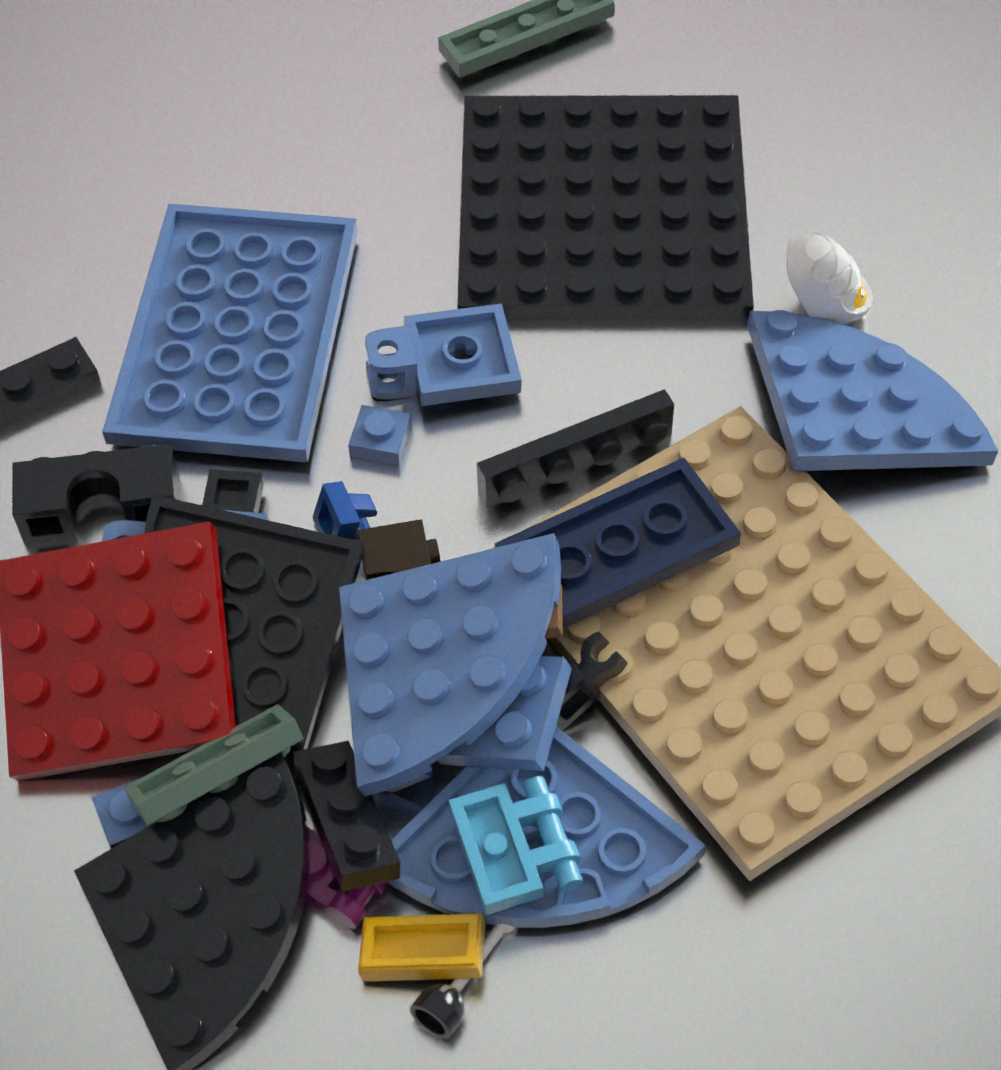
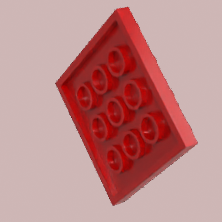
M210 521L0 560V637L10 778L21 781L187 752L207 742L231 734L232 728L236 727L217 534L216 528Z

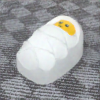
M817 232L806 233L789 239L787 246L788 277L793 290L809 316L849 325L867 314L873 300L872 289L868 282L860 275V271L852 256L833 239L819 235Z

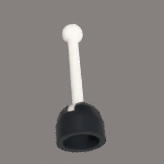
M506 924L494 925L484 940L483 961L503 934L514 931L516 927ZM454 979L450 986L442 983L429 986L420 993L411 1005V1015L421 1027L441 1039H449L464 1016V1000L460 992L470 979Z

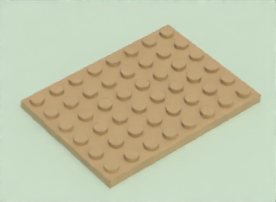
M740 406L529 527L684 457L741 532L740 546L563 628L562 637L548 639L568 664L572 661L578 666L581 661L580 651L583 642L591 634L599 631L610 643L599 653L598 662L606 661L616 651L628 662L625 669L618 676L607 680L598 688L600 690L598 700L745 877L751 881L1000 717L1001 668L806 471H793L788 453Z

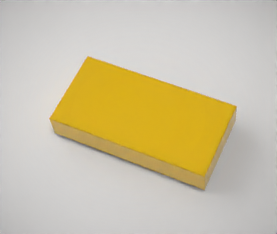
M482 913L364 917L358 973L362 982L482 978L486 926Z

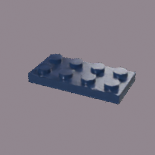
M683 457L496 542L494 545L497 548L552 533L555 534L560 547L563 628L740 546L741 532Z

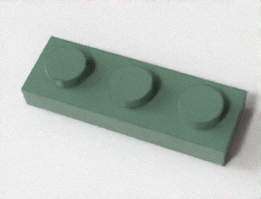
M277 704L232 728L231 734L197 747L123 789L133 808L147 826L155 821H168L180 815L187 808V803L207 792L217 793L231 787L237 782L238 775L280 752L283 757L286 756L291 749L290 747L302 741L304 737L296 720Z

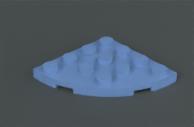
M785 310L750 311L747 328L793 471L993 465L998 449L977 413L947 381L924 363L906 353L899 345L888 343L853 327L821 318L793 314Z
M554 533L339 587L357 788L363 793L364 797L395 788L432 770L431 763L444 757L463 742L469 746L477 740L516 699L532 675L546 647L545 634L552 617L553 607L558 606L561 559L559 543Z
M556 726L544 771L467 766L391 839L400 860V879L389 881V884L420 903L447 914L482 913L486 924H506L512 927L526 928L572 925L622 911L659 893L683 876L705 855L706 845ZM542 776L545 779L549 792L556 794L563 810L560 821L567 840H573L578 849L581 861L577 866L584 883L573 891L563 892L560 889L556 875L547 872L539 875L543 885V898L485 915L449 811V800L505 783L512 803L527 799L522 786L523 783L529 778ZM530 825L522 828L530 850L544 846L538 827Z

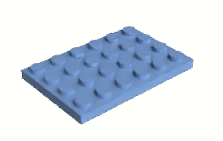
M168 203L102 433L105 443L133 447L171 444L172 449L177 451L308 462L358 233L356 218Z

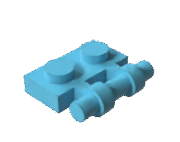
M535 776L526 780L522 786L527 799L512 803L505 783L449 800V811L485 915L543 898V885L539 875L547 872L556 875L560 889L563 892L573 891L584 883L577 866L581 861L578 849L573 840H567L560 821L563 810L556 794L549 792L545 779L542 776ZM530 825L538 827L544 846L530 850L522 828Z

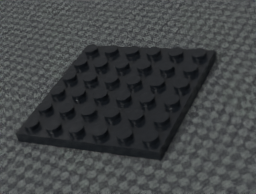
M738 95L464 96L457 309L502 303L506 319H748L750 311H753L754 302Z

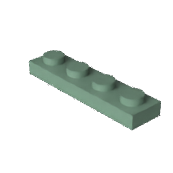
M532 0L438 37L439 52L459 78L611 18L615 15V2L613 0Z

